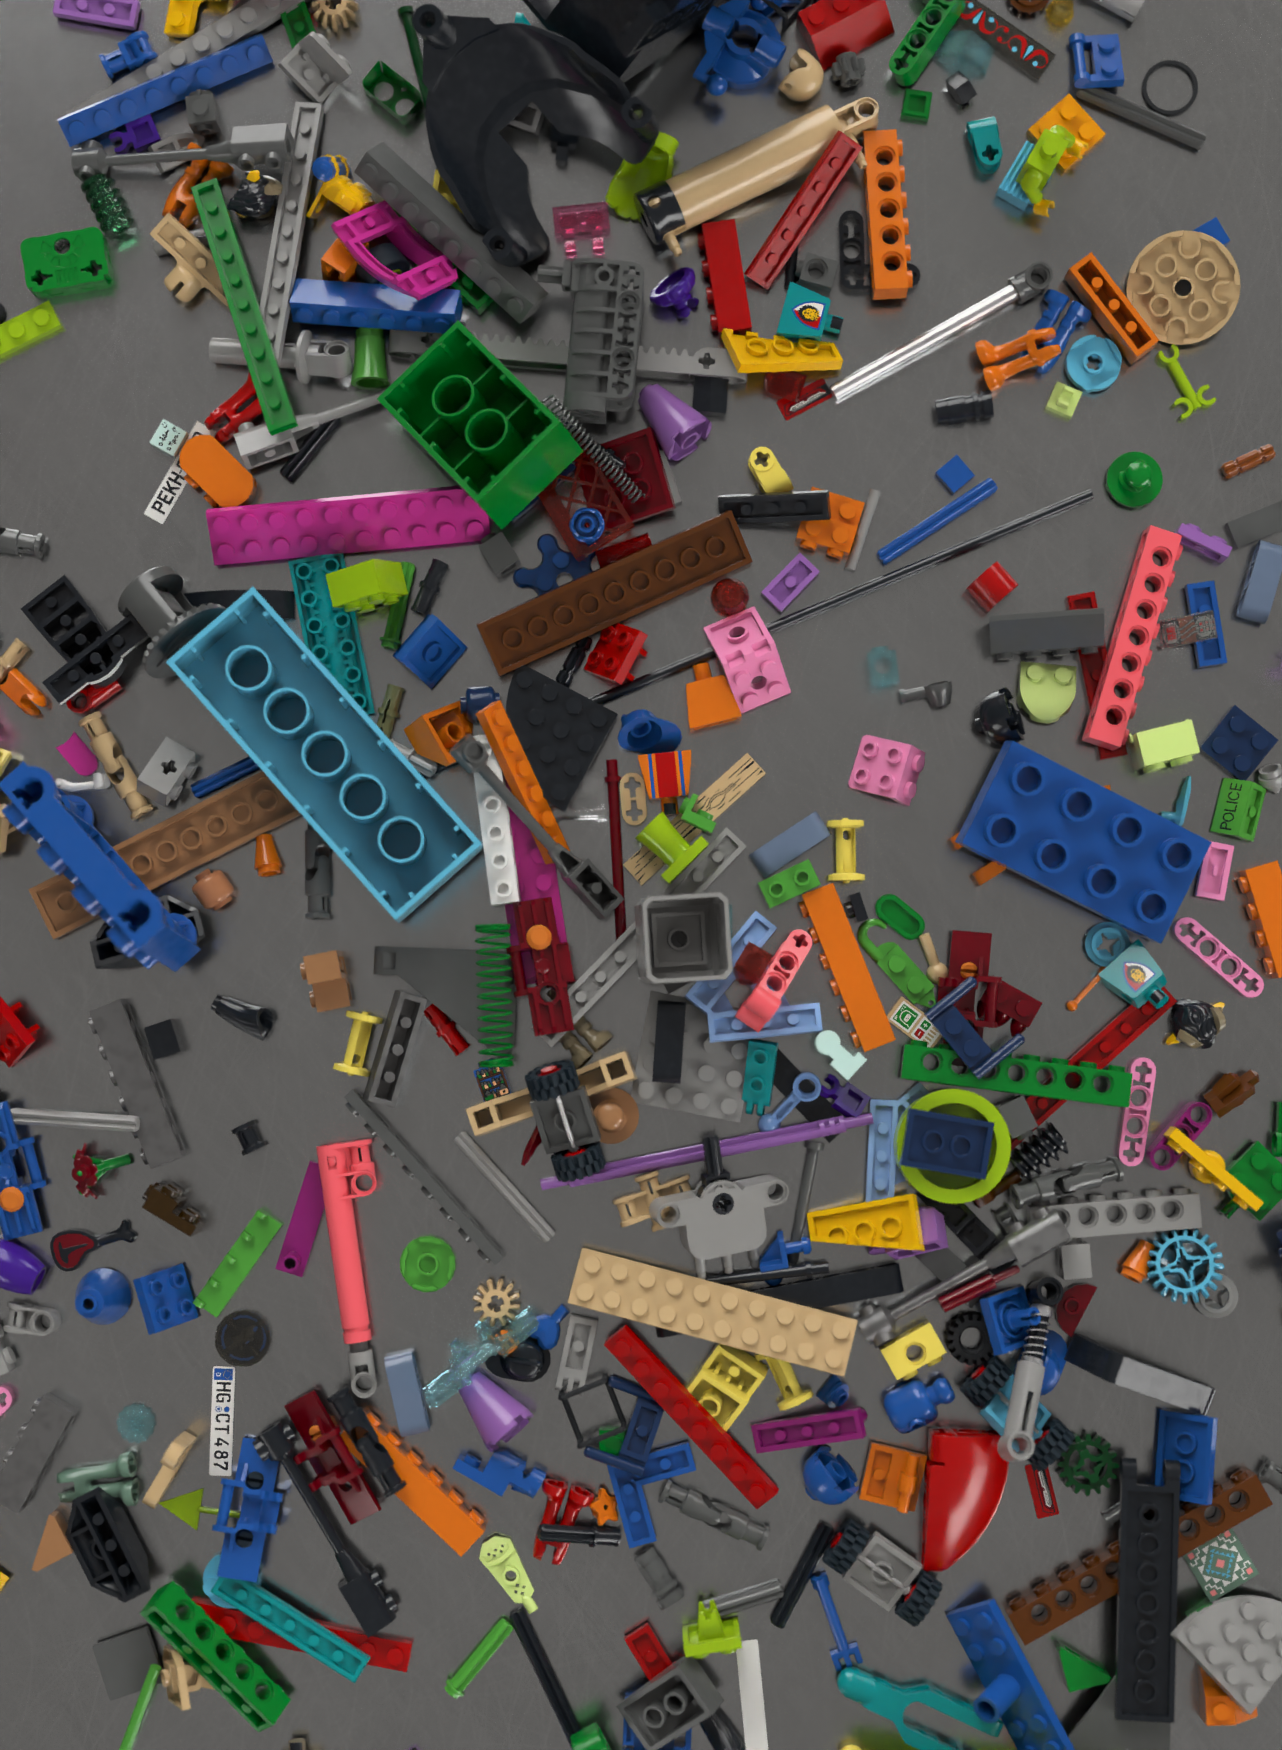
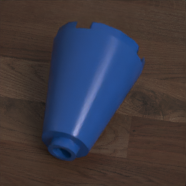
M99 1268L90 1271L83 1276L76 1288L75 1307L77 1312L88 1321L99 1325H107L118 1321L127 1313L132 1299L130 1284L122 1273L112 1269Z

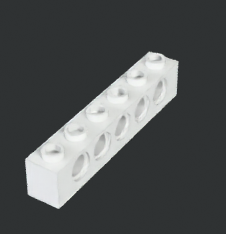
M486 735L473 736L485 746L486 752L489 754L487 766L506 786L505 776ZM476 772L474 773L491 905L499 906L520 902L521 896L509 806L485 779Z

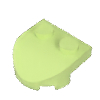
M1021 661L1019 665L1018 693L1016 696L1019 708H1023L1030 715L1029 718L1035 722H1057L1059 718L1070 711L1074 701L1077 666Z

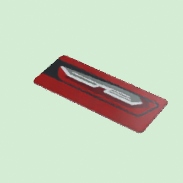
M820 378L778 400L777 405L785 420H789L832 398V393L825 380Z
M1032 1464L1026 1465L1025 1470L1037 1518L1041 1519L1059 1514L1049 1469L1037 1471Z

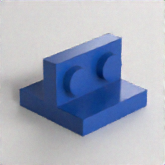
M428 614L392 656L432 689L466 650L467 646L436 616Z

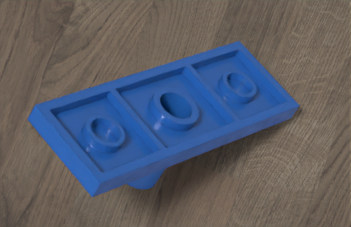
M995 1599L951 1610L946 1617L985 1688L973 1703V1708L978 1718L989 1724L995 1723L1001 1718L1017 1750H1075Z

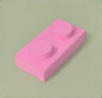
M1217 842L1211 843L1199 868L1194 896L1218 901L1225 900L1234 851L1233 845Z

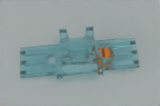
M531 1306L494 1334L483 1322L479 1321L474 1327L477 1329L476 1332L481 1343L471 1351L463 1347L457 1339L449 1344L452 1348V1356L448 1360L451 1367L422 1389L427 1405L430 1408L440 1406L465 1385L468 1386L472 1383L471 1377L473 1372L476 1371V1367L484 1363L488 1357L496 1354L506 1357L517 1348L518 1344L538 1329L539 1322Z

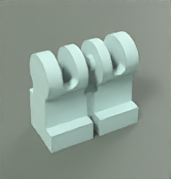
M830 1030L820 1032L814 1039L816 1051L821 1055H827L831 1059L828 1065L844 1080L848 1081L867 1059L860 1052H856L852 1056L840 1045V1038L835 1032Z

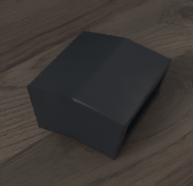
M695 377L692 408L702 415L724 417L727 409L729 379Z

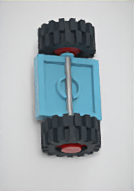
M997 1355L990 1356L991 1359L988 1361L984 1360L983 1364H980L975 1371L971 1372L970 1376L961 1385L960 1391L975 1407L985 1404L979 1414L1002 1436L1014 1375L1012 1374L1013 1371ZM1040 1402L1032 1437L1034 1452L1027 1459L1037 1471L1045 1470L1049 1464L1052 1465L1056 1459H1059L1075 1438V1435L1058 1418L1051 1420L1050 1423H1046L1051 1413ZM1014 1439L1012 1448L1018 1453L1020 1446Z

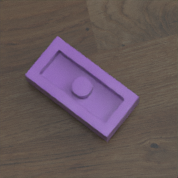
M1182 523L1175 530V533L1182 535L1180 544L1220 564L1229 557L1233 548L1218 536L1210 537L1202 533V530L1194 524Z
M799 553L761 592V595L781 613L820 571Z

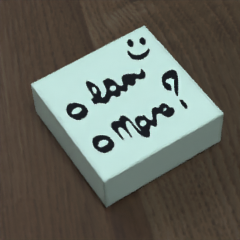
M163 419L149 443L175 458L189 434Z

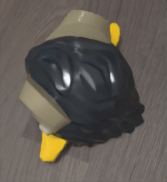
M259 170L246 171L245 175L247 178L242 179V184H240L236 194L230 199L227 209L243 216L248 215L259 219L267 218L273 212L276 196L282 193L283 185L275 178L260 175Z
M1177 999V1002L1172 1006L1170 1021L1173 1034L1166 1039V1044L1171 1045L1181 1042L1194 1049L1198 1047L1202 1049L1210 1048L1215 1043L1217 1034L1226 1026V1019L1222 1010L1225 1003L1218 1002L1210 1005L1199 1000Z

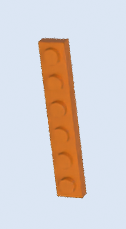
M501 701L490 703L477 712L476 716L513 795L556 843L570 851L551 808L543 797L542 789ZM531 832L545 864L554 863L548 850Z

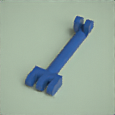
M826 1571L820 1573V1576H811L810 1580L814 1590L818 1591L837 1645V1649L831 1650L830 1654L835 1669L838 1672L842 1670L839 1659L844 1658L847 1668L853 1666L850 1655H855V1660L858 1664L863 1663V1659L857 1642L847 1643L828 1588L830 1582Z

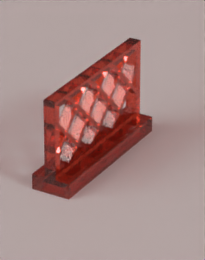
M580 432L574 437L575 440L581 435ZM589 447L583 450L579 459L573 461L578 463L574 478L558 475L552 484L550 483L538 494L570 551L579 563L588 558L589 554L635 527L605 474L598 467V463H594L595 458L590 459L592 452L587 455L590 462L583 460ZM582 464L594 467L596 473L593 483L578 479ZM599 477L603 482L604 486L597 484ZM558 479L573 482L569 497L560 496L555 491ZM577 483L592 487L588 502L573 499ZM596 488L607 490L610 494L607 507L592 503ZM561 500L568 501L567 508H565ZM613 501L618 509L611 508ZM572 503L606 511L604 531L599 537V541L591 546H588L586 542L575 539L573 532L569 528V521L571 519L569 513ZM610 512L621 514L627 524L617 530L608 528L607 523ZM605 531L611 532L609 535L604 537Z

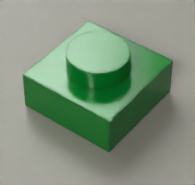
M600 1428L599 1435L617 1428ZM626 1430L600 1441L599 1450L618 1456Z

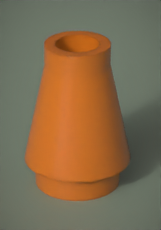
M272 834L258 835L255 838L254 869L257 870L260 877L279 874L282 863L274 845Z
M1140 1239L1137 1246L1121 1265L1123 1269L1120 1274L1133 1282L1141 1284L1143 1279H1147L1149 1272L1147 1262L1152 1259L1149 1251H1154L1155 1246Z

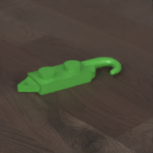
M876 918L864 921L857 933L861 947L913 1005L919 1004L929 1008L933 1007L936 1004L933 991L935 986L898 944L887 942L876 947L868 938L867 931L871 926L876 925L885 929L887 925L882 920ZM930 1000L933 1001L932 1006L928 1004Z

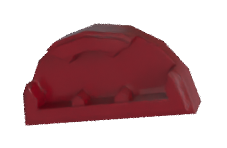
M1082 1283L1073 1285L1063 1291V1297L1055 1307L1056 1319L1060 1328L1070 1337H1072L1098 1287Z

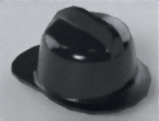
M510 1333L511 1336H517L519 1341L517 1348L508 1355H499L497 1353L498 1346L494 1343V1336L486 1343L483 1350V1360L487 1369L496 1376L521 1382H534L542 1378L548 1371L550 1352L549 1350H543L536 1338Z

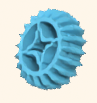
M1196 1228L1192 1236L1187 1235L1188 1229H1182L1181 1236H1178L1177 1230H1171L1173 1236L1171 1239L1168 1238L1167 1234L1162 1233L1161 1238L1165 1243L1161 1244L1156 1240L1153 1241V1245L1158 1249V1252L1150 1250L1149 1255L1155 1258V1261L1147 1262L1149 1268H1155V1271L1147 1274L1148 1278H1158L1152 1284L1153 1288L1157 1289L1163 1285L1164 1289L1160 1295L1165 1297L1169 1291L1172 1292L1171 1302L1174 1303L1177 1300V1295H1182V1304L1185 1305L1188 1302L1187 1296L1192 1295L1194 1303H1198L1199 1297L1197 1293L1200 1292L1204 1298H1209V1293L1205 1288L1209 1287L1211 1290L1216 1291L1218 1287L1212 1282V1279L1222 1281L1223 1278L1222 1275L1215 1273V1270L1224 1269V1264L1215 1263V1260L1221 1259L1223 1255L1221 1252L1214 1254L1211 1252L1217 1248V1243L1213 1242L1207 1246L1205 1243L1208 1241L1209 1235L1205 1234L1201 1240L1198 1239L1199 1230ZM1182 1243H1189L1199 1247L1205 1255L1190 1256L1186 1253ZM1174 1245L1177 1255L1176 1260L1168 1264V1266L1161 1268L1160 1264L1164 1253ZM1180 1252L1187 1263H1193V1267H1189L1190 1279H1188L1187 1273L1184 1272L1183 1268H1176V1265L1180 1264ZM1209 1263L1207 1277L1196 1286L1193 1276L1194 1271L1202 1267V1265ZM1180 1275L1185 1280L1187 1288H1179L1172 1285L1164 1276Z

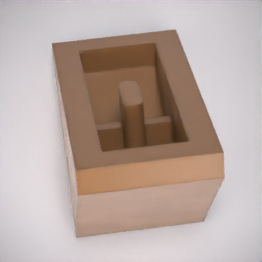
M54 1510L48 1516L32 1567L33 1571L37 1572L74 1552L66 1537L68 1524L59 1510Z

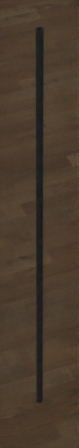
M1090 489L765 624L770 634L778 632L1094 499L1093 493ZM710 647L589 699L603 705L717 656L713 648ZM456 762L447 767L437 763L438 766L435 774L457 766L459 763ZM421 774V776L424 779L428 778L427 776Z

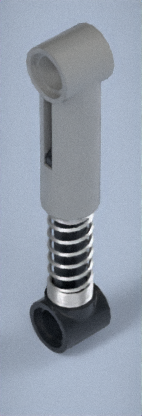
M1045 1277L1034 1281L1027 1289V1298L1031 1307H1036L1040 1312L1031 1314V1316L1041 1315V1320L1038 1325H1030V1328L1026 1330L1028 1336L1025 1337L1027 1344L1023 1346L1025 1352L1022 1353L1021 1361H1017L1004 1433L997 1443L999 1455L1008 1462L1028 1459L1034 1452L1032 1437L1045 1373V1366H1043L1041 1357L1045 1355L1042 1353L1043 1348H1046L1044 1341L1048 1340L1045 1338L1046 1333L1049 1332L1047 1325H1051L1048 1320L1052 1317L1056 1304L1063 1297L1062 1284L1054 1277ZM1042 1286L1048 1290V1299L1044 1298L1041 1293ZM1014 1439L1020 1446L1018 1453H1015L1012 1449Z

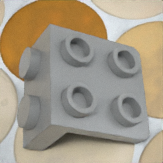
M311 31L296 44L277 66L314 103H322L340 83L350 77L353 71L348 60L342 55L336 54L329 47V41L322 34Z

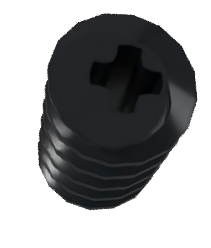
M1049 1122L1051 1131L1043 1127L1040 1129L1042 1138L1035 1134L1031 1136L1033 1145L1026 1141L1022 1143L1024 1152L1017 1148L1013 1149L1015 1159L1010 1157L1009 1163L1021 1178L1024 1177L1032 1181L1031 1171L1033 1170L1040 1175L1042 1173L1041 1163L1049 1168L1051 1166L1049 1157L1057 1161L1060 1160L1058 1150L1065 1154L1069 1153L1066 1141L1051 1122Z

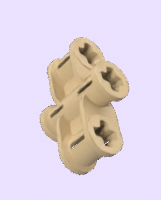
M658 1170L635 1177L634 1180L639 1183L641 1191L612 1200L613 1205L617 1206L622 1220L620 1223L621 1228L651 1218L649 1206L654 1199L681 1193L679 1186L682 1187L683 1192L690 1191L691 1187L688 1181L690 1175L686 1174L661 1184L657 1178L659 1175ZM648 1181H649L650 1184H651L653 1193H651V1191H650V1188H649V1185H648ZM625 1204L628 1205L629 1210H630V1213H631V1216H629ZM665 1207L661 1211L662 1218L669 1214L670 1207ZM651 1218L653 1224L651 1227L652 1232L665 1229V1227Z

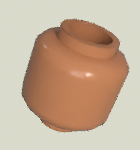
M207 868L195 876L197 882L193 885L192 891L205 909L213 908L216 911L233 899L231 894L234 892V887L222 870L211 872Z

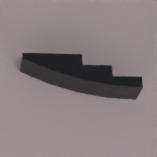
M919 1192L916 1194L927 1206L934 1207L944 1215L945 1225L979 1260L983 1259L988 1252L1001 1242L965 1203H943L923 1196ZM1015 1259L996 1268H989V1270L995 1275L1013 1266L1018 1260Z

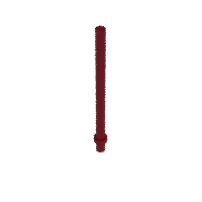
M617 759L606 760L607 776L604 777V782L608 786L613 887L624 898L614 909L617 940L626 931V911L619 782L621 781V776H618Z

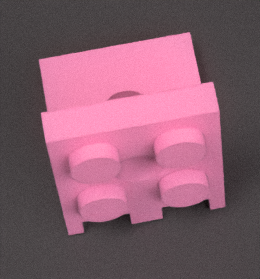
M754 606L703 627L705 635L723 667L729 687L741 714L791 693L776 644ZM763 676L760 682L751 683L755 677Z

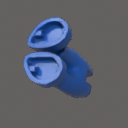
M1048 289L1044 294V300L1048 304V308L1044 310L1041 319L1033 329L1053 327L1059 319L1058 316L1070 300L1068 296L1056 290ZM1072 301L1064 319L1058 325L1056 337L1036 345L1037 350L1058 344L1062 354L1071 334L1076 329L1075 325L1079 322L1087 323L1092 316L1091 311L1081 303ZM1022 351L1021 357L1029 354L1028 351ZM1061 354L1038 367L1036 372L1042 375L1046 374L1054 366Z

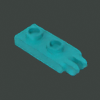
M758 1039L749 1040L742 1100L747 1103L746 1114L752 1115L754 1104H757V1116H763L765 1106L770 1107L778 1043Z

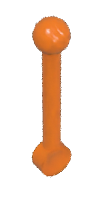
M1100 967L1098 973H1100L1106 967ZM1099 975L1074 1000L1067 1003L1069 1011L1077 1009V1004L1100 981Z

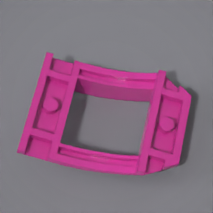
M385 200L333 222L331 225L334 234L356 262L375 279L398 292L421 300L452 285L458 279L457 269H453L452 261L440 250L423 239L404 217H399ZM385 234L401 253L419 266L399 275L380 263L363 244Z

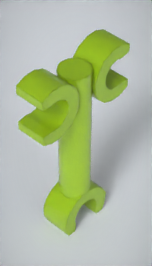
M1173 344L1169 348L1172 358L1165 357L1161 350L1157 353V360L1162 365L1169 367L1184 397L1176 399L1172 407L1174 408L1178 405L1185 406L1186 413L1179 416V420H1185L1193 411L1200 407L1208 408L1212 406L1216 398L1214 397L1210 400L1203 399L1202 393L1210 388L1209 385L1201 386L1195 393L1177 360L1179 349Z

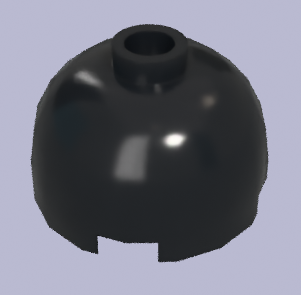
M1006 687L988 694L981 701L978 708L979 718L975 719L980 735L985 733L990 741L998 745H1003L1005 741L1020 742L1024 740L1023 735L1025 734L1021 714L1009 702L1013 696Z

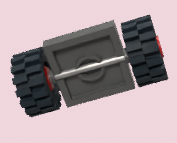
M560 1060L559 1062H551L548 1065L546 1063L542 1065L543 1067L534 1068V1071H529L525 1075V1081L531 1097L530 1106L546 1155L554 1153V1155H551V1161L558 1181L567 1182L569 1180L573 1182L576 1179L582 1180L585 1176L590 1177L593 1175L592 1173L600 1172V1169H603L604 1165H606L600 1144L597 1142L601 1140V1134L585 1085L579 1086L580 1081L574 1062L571 1060Z

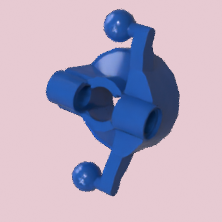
M731 0L719 7L712 6L705 17L702 29L705 30V56L696 68L693 78L706 84V89L712 96L717 97L724 94L727 87L736 90H748L767 83L777 71L778 65L785 54L787 46L781 41V36L775 24L764 14L748 9L751 0ZM739 34H747L756 39L757 46L754 52H750L749 48L743 49L736 46L731 38Z

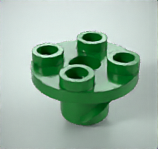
M1142 452L1122 454L1113 461L1106 475V489L1111 497L1119 504L1130 508H1141L1152 502L1159 494L1163 483L1162 471L1158 463L1151 456Z

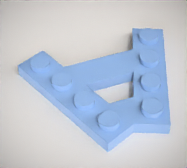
M756 910L731 939L733 972L727 979L697 981L685 995L688 1001L707 1015L710 1043L823 1031L820 1003L790 1005L784 994L780 999L782 1002L779 1008L759 1033L734 1017L738 1010L734 1011L725 992L741 973L753 991L768 966L760 950L777 930L774 924ZM767 985L768 988L774 991V989L770 985Z
M919 1081L898 1100L870 1099L869 1113H872L874 1124L868 1125L865 1202L894 1197L895 1184L906 1181L895 1161L893 1141L896 1126L904 1111L914 1101L929 1093Z

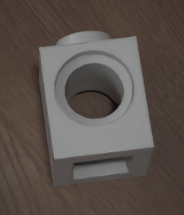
M1072 1238V1241L1057 1249L1059 1275L1062 1279L1092 1278L1090 1243L1082 1241L1081 1238Z

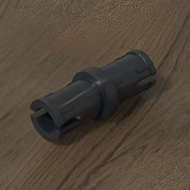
M433 558L425 579L421 580L418 585L420 590L413 606L410 608L413 612L425 617L427 616L435 595H439L441 591L439 586L446 570L449 568L448 564Z

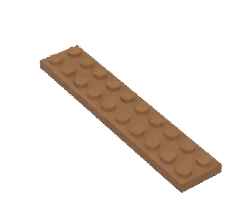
M261 771L113 846V848L147 888L153 891L246 844L258 835L265 834L301 816V813L269 777ZM64 874L56 875L28 889L54 940L100 918L99 915L95 917L91 915L71 893L76 886Z

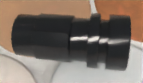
M980 391V394L972 392L970 396H956L935 400L937 423L948 421L949 424L966 422L967 418L979 420L981 416L984 419L993 418L994 410L991 391Z

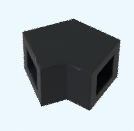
M959 70L945 80L947 90L954 97L957 104H965L977 95L970 80Z

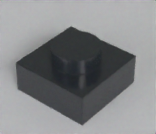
M860 892L847 896L849 902L844 904L849 919L854 918L855 923L867 920L868 916Z

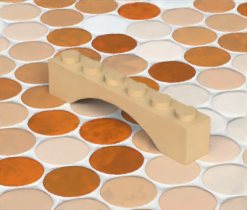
M626 1051L576 1070L580 1081L579 1086L585 1085L589 1097L638 1079L629 1053ZM528 1088L467 1108L466 1112L474 1135L482 1136L534 1117L530 1106L531 1097Z

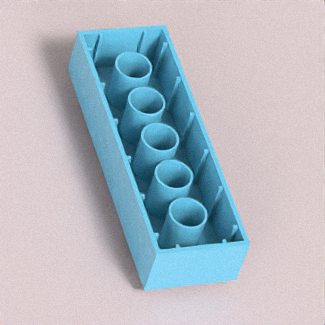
M254 587L249 589L166 661L398 923L404 920L484 849L478 838Z

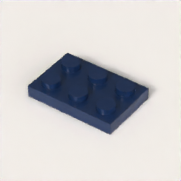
M908 1108L899 1165L985 1180L994 1123Z

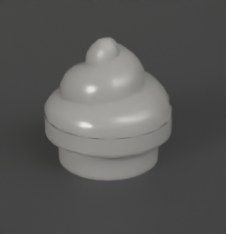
M1268 764L1260 768V775L1258 776L1260 785L1263 788H1267L1270 792L1279 793L1280 788H1282L1281 765Z

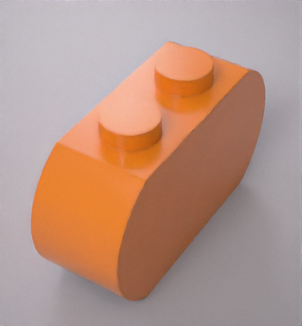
M198 435L185 443L179 459L181 468L187 474L184 479L195 490L200 487L206 492L203 498L213 508L218 506L221 508L245 506L253 503L257 495V482L255 478L213 436Z

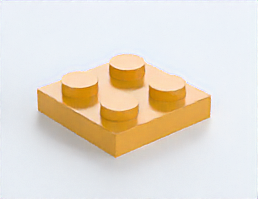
M1070 94L1065 96L1027 131L1031 139L1037 143L1045 128L1050 130L1054 125H1061L1073 134L1075 138L1089 144L1088 149L1082 148L1080 152L1082 157L1106 135ZM1065 149L1056 166L1064 173L1080 158L1068 154Z

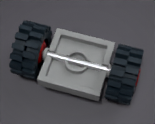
M849 1518L847 1522H844L842 1528H839L837 1534L834 1535L833 1540L827 1546L828 1549L823 1554L822 1562L840 1575H843V1580L888 1612L897 1602L894 1609L895 1614L913 1627L918 1626L920 1621L922 1622L925 1619V1615L929 1614L931 1607L935 1605V1600L939 1598L943 1584L926 1571L921 1570L922 1563L877 1531L869 1539L870 1532Z

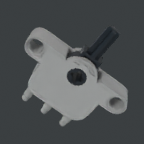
M714 1134L706 1135L702 1138L706 1173L701 1174V1181L697 1184L695 1190L658 1197L649 1206V1214L658 1224L665 1228L679 1226L682 1246L693 1255L697 1278L704 1280L706 1279L707 1271L705 1260L721 1257L724 1273L731 1274L733 1272L732 1254L748 1251L751 1267L758 1268L760 1266L758 1247L764 1243L767 1235L764 1208L782 1204L789 1194L788 1186L771 1174L732 1182L730 1172L723 1169L719 1137ZM776 1184L775 1192L772 1195H768L769 1187ZM665 1207H670L669 1214L665 1218H661V1211Z

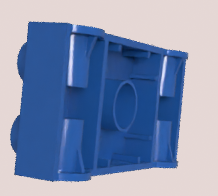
M1015 741L1004 742L955 840L956 843L1061 895L1134 934L1162 944L1212 843Z
M24 761L0 782V788L11 800L1 810L2 813L23 835L29 833L41 845L36 850L41 859L57 875L64 874L76 886L71 893L94 917L99 915L112 927L106 933L126 956L131 958L134 955L148 970L157 962H160L174 972H177L201 950L196 944L197 930L193 922L184 915L169 913L159 898L147 888L94 827V811L87 801L79 796L67 795L56 786V782L50 773L43 768L29 766Z

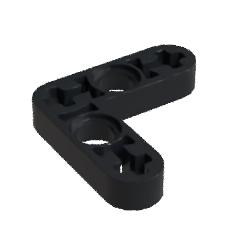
M849 210L840 216L838 222L840 286L849 293H872L870 264H865L863 217L857 211ZM849 218L853 219V223L858 224L854 226L853 238H848L849 228L847 225H843L847 223ZM848 245H854L859 249V255L853 259L848 258L844 254V248ZM907 263V271H912V275L915 277L913 278V287L908 288V291H912L919 284L921 275L917 266ZM894 264L885 265L891 271L898 269ZM864 272H869L867 277L868 285H864L865 279L856 280L855 285H850V281L845 280V278H848L849 273H854L856 278H864Z

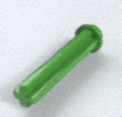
M401 562L408 595L398 598L399 602L391 605L384 637L379 639L382 642L381 647L397 650L398 646H401L402 643L399 641V636L415 570V565L410 562Z
M504 1618L500 1619L454 1677L446 1680L447 1685L444 1689L450 1696L458 1699L459 1696L463 1697L465 1695L464 1690L514 1630L513 1625Z

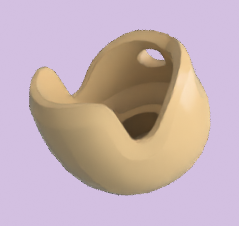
M799 48L789 62V66L793 71L782 80L778 89L789 99L802 102L811 99L820 90L823 84L824 72L820 63L810 53Z

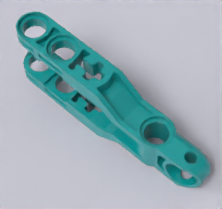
M857 1667L845 1668L837 1677V1686L842 1695L861 1704L868 1710L893 1721L904 1742L919 1750H963V1748L958 1746L956 1749L939 1741L937 1736L904 1721V1710L913 1702H921L993 1737L999 1736L1004 1722L1000 1719L992 1724L982 1721L976 1715L972 1705L928 1684L901 1688Z

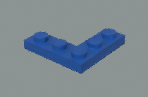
M689 1441L650 1451L642 1477L607 1465L629 1549L657 1541L642 1485L696 1471Z

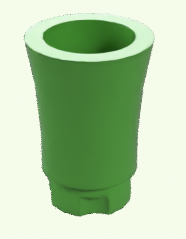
M360 327L356 329V338L354 340V364L351 385L360 389H381L387 387L390 383L386 367L383 329Z

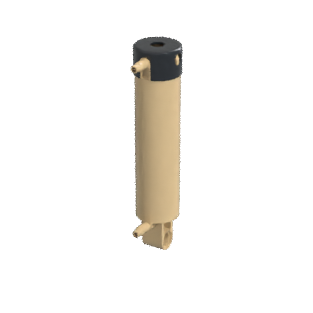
M863 97L835 111L829 105H824L676 176L659 181L634 194V203L646 233L656 245L666 242L674 256L679 257L682 254V250L676 236L812 171L838 130L856 143H858L857 139L863 136V131L875 130L878 126V103L871 97ZM863 114H869V115H871V116H869V117H863V116H861V115H863ZM860 151L854 162L860 169H865L867 162L862 151Z

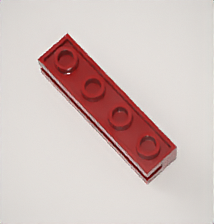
M735 219L703 223L701 233L697 234L699 251L704 250L706 260L701 261L703 277L709 278L710 287L705 288L707 303L708 305L713 304L714 314L710 315L712 332L717 331L718 339H721L723 328L733 329V334L740 333V335H745L746 331H752Z

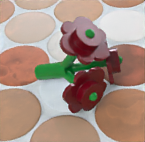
M84 1143L83 1149H77L76 1154L73 1155L75 1168L72 1169V1177L78 1182L76 1188L79 1190L80 1195L83 1194L86 1198L91 1195L97 1199L98 1194L91 1186L96 1185L97 1181L107 1171L129 1165L131 1160L128 1153L106 1160L89 1157L86 1155L88 1143Z

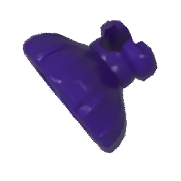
M683 267L670 273L653 288L650 293V301L660 307L674 306L677 317H688L691 311L690 308H695L699 304V299L693 297L690 293L695 284L694 270L689 267Z

